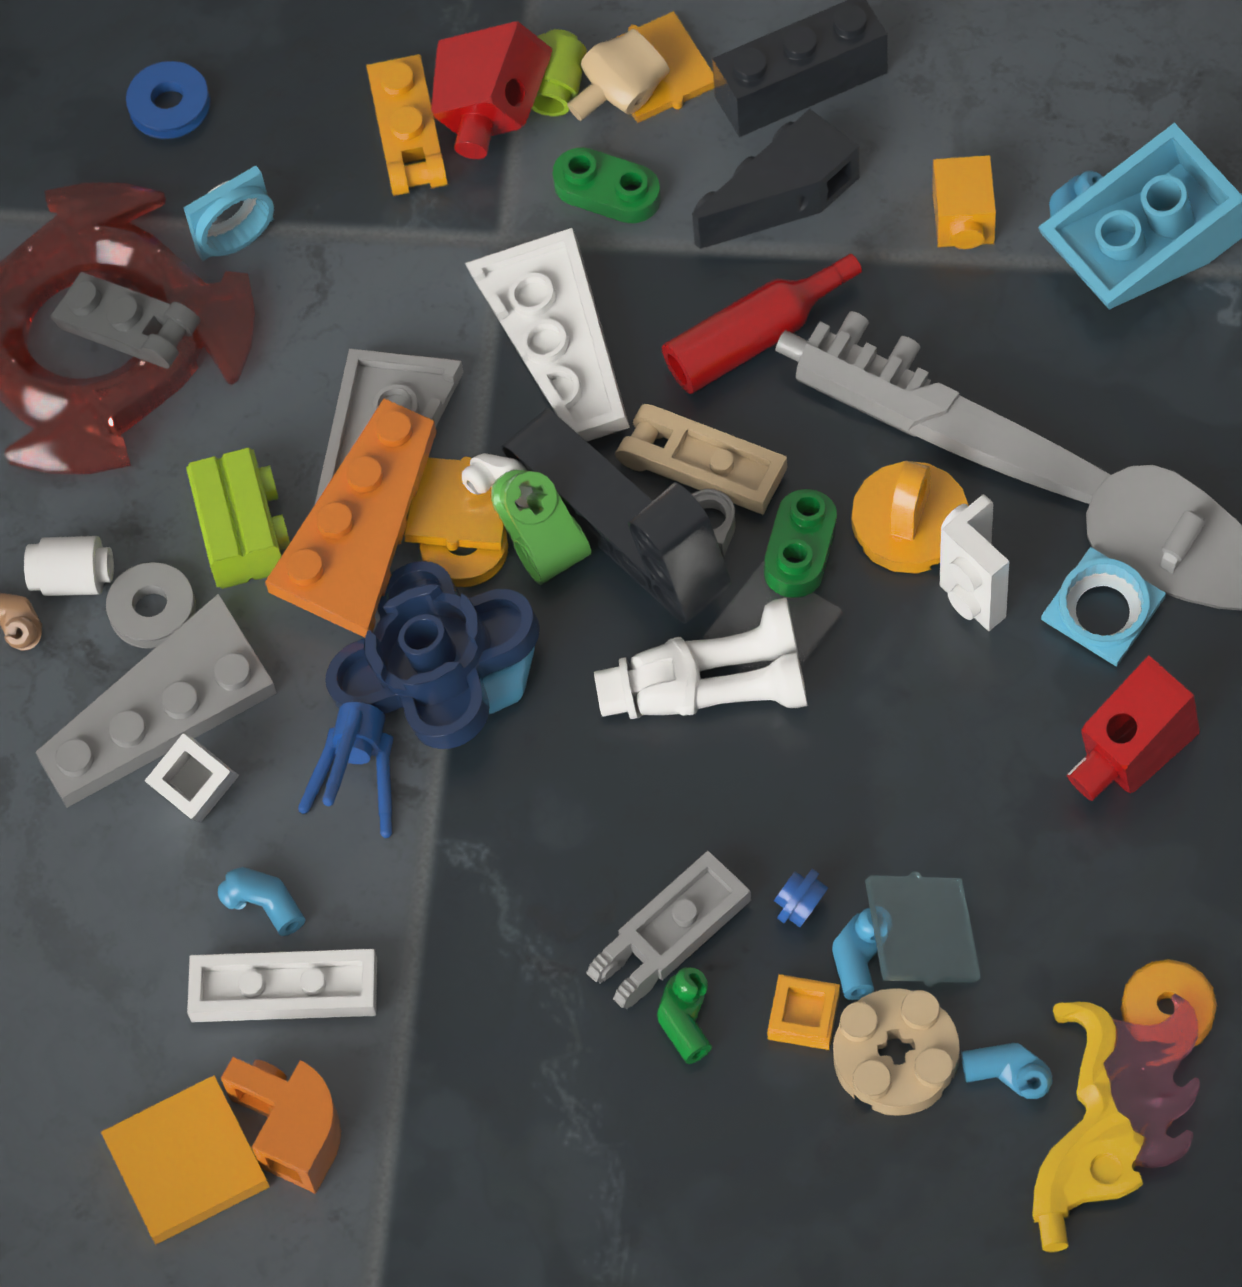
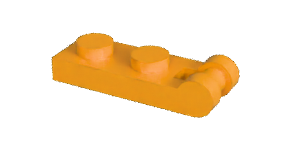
M420 54L366 65L393 196L409 193L408 187L430 183L431 188L448 185ZM423 159H425V161H426V162H421V163H416V164H411V165H406V166H404V163H408V162H413V161H418V160H423Z

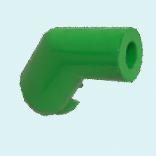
M685 967L679 970L677 975L669 979L657 1011L659 1024L686 1064L699 1061L712 1049V1045L696 1023L704 1001V994L708 989V980L700 970L693 967Z

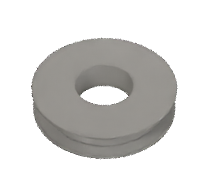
M151 562L131 567L118 576L108 591L106 611L113 630L123 641L139 648H156L195 614L196 600L190 582L182 572L167 564ZM159 594L167 599L164 610L158 615L144 617L135 612L138 601L146 595Z

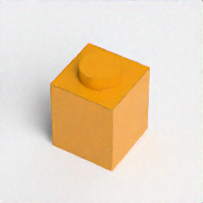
M990 155L933 159V201L938 247L954 246L959 249H971L982 244H994L996 210Z

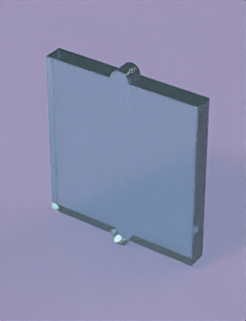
M913 871L908 877L870 875L865 880L883 980L924 981L926 986L933 987L937 982H976L981 978L962 878L921 877L920 873Z

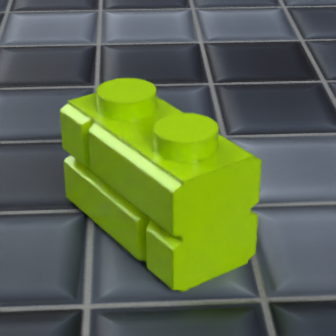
M249 447L225 453L221 458L213 456L190 462L186 470L216 586L224 589L247 583L251 578L255 580L267 578L281 558V551L286 550L290 544L283 514L272 517L268 504L269 501L279 499L271 466L259 468L254 449Z

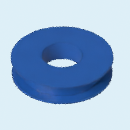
M166 61L143 69L133 78L127 90L126 104L132 122L141 132L155 138L171 139L192 132L204 121L210 108V95L206 81L198 70L185 63ZM175 91L183 95L181 102L175 107L162 109L154 105L155 99L164 92Z

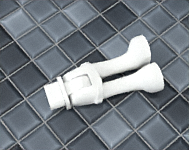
M787 597L772 600L766 604L760 625L750 631L723 638L684 641L681 637L669 639L663 645L631 657L630 664L627 657L619 659L618 667L594 671L602 717L628 712L630 719L640 718L643 715L681 714L685 716L696 714L698 709L713 705L773 700L787 708L808 706ZM760 661H774L767 667L749 672L704 679L700 677V671Z

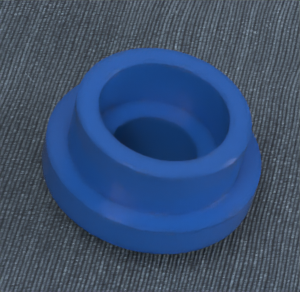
M812 868L805 878L796 871L792 874L774 900V902L783 907L777 917L779 921L785 923L789 919L798 927L803 925L829 888L817 879L820 873Z

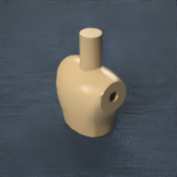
M631 29L623 36L595 45L586 53L581 61V67L592 84L572 99L567 106L579 121L585 119L606 100L626 114H632L640 109L652 96L657 85L669 73V67L659 52L637 30Z

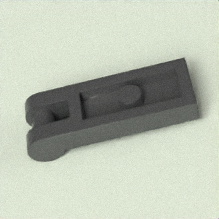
M83 272L79 274L50 316L62 330L163 368H170L179 355L176 347L184 336H192L201 322L195 312L181 303L172 302L168 304Z

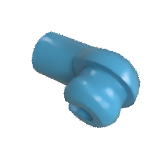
M535 647L520 662L483 678L490 705L489 714L508 707L522 698Z

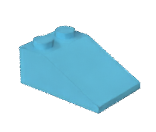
M1173 123L1038 228L1040 233L1108 309H1112L1209 264L1242 238V195L1187 135Z

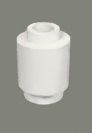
M99 536L41 538L39 544H28L25 549L24 572L27 588L30 591L41 590L44 596L101 594L104 582H112L114 576L112 549L110 547H103Z

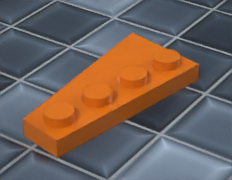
M385 398L382 400L266 579L265 583L268 593L364 638L368 630L373 633L378 604L381 596L385 595L391 576L390 567L397 545L402 542L407 526L406 517L412 498L417 495L436 435L434 420Z

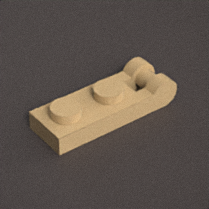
M650 404L640 406L633 419L635 430L631 436L623 438L615 453L620 463L632 470H649L698 490L715 489L721 491L734 504L762 515L787 470V456ZM663 437L668 439L664 448L653 444L655 439Z

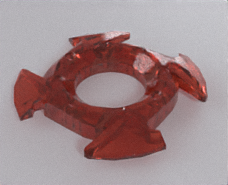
M81 183L46 190L45 198L49 211L58 215L0 262V400L22 422L34 428L30 433L10 445L5 450L4 455L10 465L48 474H94L131 466L124 438L121 435L186 384L199 368L196 360L203 347L216 363L228 384L233 385L239 381L252 347L255 321V306L248 273L225 271L221 282L206 284L154 235L129 223L163 206L166 203V197L162 191L126 183ZM81 272L168 304L172 302L181 303L195 312L201 320L192 336H184L176 347L179 355L170 368H163L133 356L128 362L112 372L97 377L81 379L54 374L38 364L28 350L29 328L40 307L56 293L71 287Z

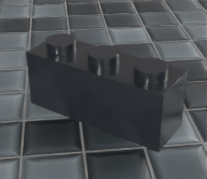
M846 0L712 58L715 98L737 135L742 137L887 74L888 34L866 0Z

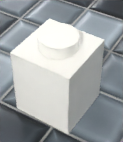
M183 733L146 778L145 782L189 818L202 822L239 775L194 738Z

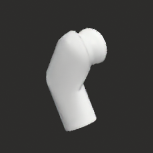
M483 453L473 457L470 460V466L462 471V482L471 493L479 495L486 493L490 487H493L496 479L503 473L513 469L528 470L516 459ZM519 486L522 495L515 502L519 507L529 508L526 498L529 494L533 493L532 488Z

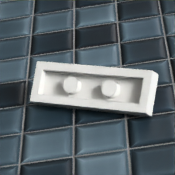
M375 949L190 955L187 1013L191 1022L376 1016L377 956Z

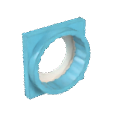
M256 165L237 177L216 186L206 195L184 207L195 249L202 261L211 256H225L240 251L255 241L264 232L270 221L274 220V204L266 192L262 173ZM240 201H244L238 212L222 223L212 225L224 210Z
M1090 547L1078 565L1067 575L1061 589L1041 615V620L1117 667L1165 599L1166 593L1144 580L1128 564L1110 559ZM1096 586H1108L1124 595L1129 604L1130 614L1126 625L1120 631L1112 635L1101 636L1099 634H1092L1081 626L1076 616V605L1080 596L1088 589Z

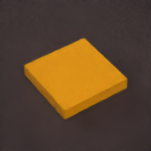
M214 1075L101 1131L155 1245L270 1187Z

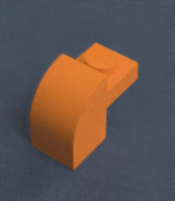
M232 1057L221 1077L230 1100L268 1117L252 1145L253 1152L261 1169L316 1194L337 1155L341 1140L339 1116L325 1081L318 1072L301 1060L289 1081H286V1074L268 1062L256 1059L250 1065Z

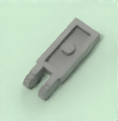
M709 851L705 852L618 930L619 936L593 959L592 963L589 964L587 974L595 982L598 981L601 984L624 966L633 952L643 964L620 984L613 998L622 1008L628 1009L632 1007L640 998H643L651 991L658 978L663 981L751 901V891Z

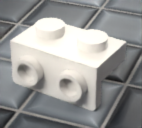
M982 495L969 506L961 504L946 517L941 526L940 586L948 593L952 606L961 616L967 620L975 618L984 628L990 631L1006 618L1009 560L991 545L993 502L986 495Z

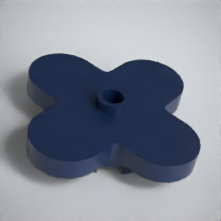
M428 561L412 562L401 566L391 573L385 595L381 596L377 609L380 621L377 623L374 632L372 633L368 630L365 638L349 644L336 654L326 672V687L338 708L348 702L370 704L380 709L384 714L404 708L409 725L422 743L436 749L455 748L473 739L482 730L488 719L490 705L483 678L520 662L532 651L539 637V621L529 601L519 592L510 589H494L471 598L461 593L460 597L450 575L442 566Z

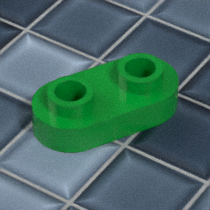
M583 147L573 148L564 152L554 163L552 172L556 194L569 205L631 224L648 220L659 209L661 203L659 180L655 173L645 166ZM580 169L588 170L587 172L582 174L573 173L574 171ZM628 185H635L639 187L638 189L633 191L623 189Z
M811 489L797 490L788 494L779 505L764 561L765 581L779 595L789 598L804 597L814 592L822 581L835 534L837 519L835 504L822 492ZM803 512H808V513H813V514H815V515L805 516V515H802L801 513H803ZM793 557L795 559L803 561L799 563H792L787 561L786 559Z

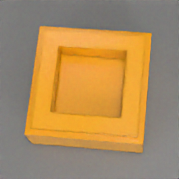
M779 974L768 1025V1040L830 1050L840 997V984Z

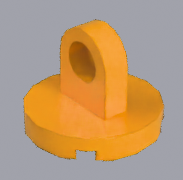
M903 461L884 466L864 480L854 496L852 530L855 538L857 537L858 543L863 547V552L872 562L893 572L917 574L931 570V565L940 563L941 526L946 517L961 504L968 505L963 488L948 472L928 463Z

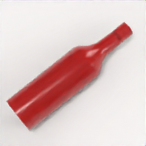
M850 253L805 279L785 280L778 278L767 282L663 344L662 354L670 372L687 393H695L777 344L785 330L791 333L797 332L806 323L812 307L819 299L862 273L859 261Z

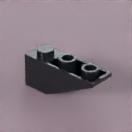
M811 109L807 110L795 122L785 123L775 134L772 143L756 157L750 156L742 161L735 170L733 177L717 192L710 191L700 199L692 213L694 244L698 248L703 249L821 213L860 178L859 146Z

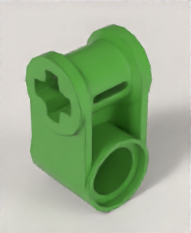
M513 469L503 473L496 479L491 492L493 507L512 538L515 550L522 564L536 583L542 585L591 555V548L585 534L568 512L554 484L547 476L539 472ZM519 486L532 488L533 493L529 494L526 498L529 508L519 507L515 504V501L522 495Z

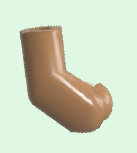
M0 593V626L5 634L6 642L18 650L34 648L42 636V623L31 602L23 596Z

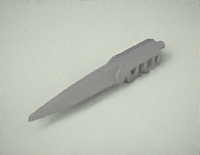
M849 312L837 335L830 332L829 325L820 321L808 341L786 330L780 336L775 350L798 362L795 377L797 381L913 437L917 436L947 451L1018 480L1090 504L1094 492L1110 476L1107 472L1059 445L960 396L959 392L939 382L930 385L931 380L928 379L929 372L919 367L915 373L908 370L921 348L915 340L901 336L888 360L877 355V347L867 342L863 348L858 346L857 344L869 324V321L859 313Z

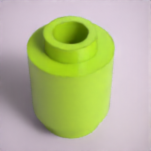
M554 29L537 36L553 50L532 110L543 115L561 116L568 113L569 108L567 104L579 93L583 74L581 61L586 55L587 49L573 33Z

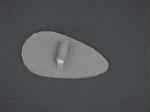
M1155 465L1130 466L1110 475L1099 486L1092 496L1086 513L1087 538L1092 548L1110 559L1128 564L1144 580L1164 591L1166 595L1217 609L1242 611V525L1207 493L1176 472Z

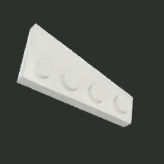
M570 228L465 263L471 276L555 414L586 442L630 428L578 240L573 229Z

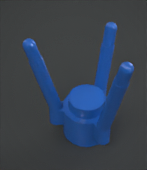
M348 702L339 707L335 727L330 728L328 731L323 752L299 803L298 810L300 813L306 814L309 812L333 760L334 763L323 796V804L325 806H332L334 804L348 763L366 764L370 761L371 756H376L380 834L383 838H389L392 835L390 752L394 738L383 733L386 716L380 709L362 702Z

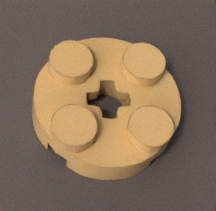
M884 989L868 994L857 1002L849 1004L841 1014L840 1024L834 1035L833 1042L834 1066L837 1077L844 1090L853 1098L856 1095L862 1102L872 1105V1110L885 1115H908L925 1110L942 1096V1091L950 1084L952 1077L954 1079L959 1065L960 1049L956 1027L948 1013L939 1006L937 999L931 993L923 990ZM890 1039H900L902 1043H909L914 1049L906 1052L905 1063L901 1065H894L891 1056H880L878 1050L886 1047L887 1041Z

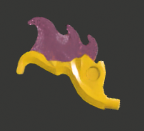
M1174 994L1171 997L1174 1013L1165 1021L1153 1025H1139L1112 1019L1109 1013L1102 1007L1089 1002L1057 1003L1054 1005L1053 1013L1058 1023L1077 1022L1087 1032V1045L1077 1087V1098L1085 1106L1086 1113L1083 1120L1049 1151L1039 1169L1034 1188L1033 1219L1034 1222H1039L1044 1251L1057 1252L1068 1248L1064 1218L1069 1217V1210L1084 1202L1119 1199L1130 1194L1143 1185L1140 1173L1133 1171L1135 1166L1150 1168L1167 1166L1179 1160L1188 1151L1194 1137L1193 1132L1186 1130L1175 1139L1166 1135L1172 1122L1186 1113L1195 1102L1200 1089V1080L1196 1077L1183 1088L1177 1086L1173 1079V1075L1180 1062L1193 1050L1198 1038L1199 1028L1194 1008L1179 995Z

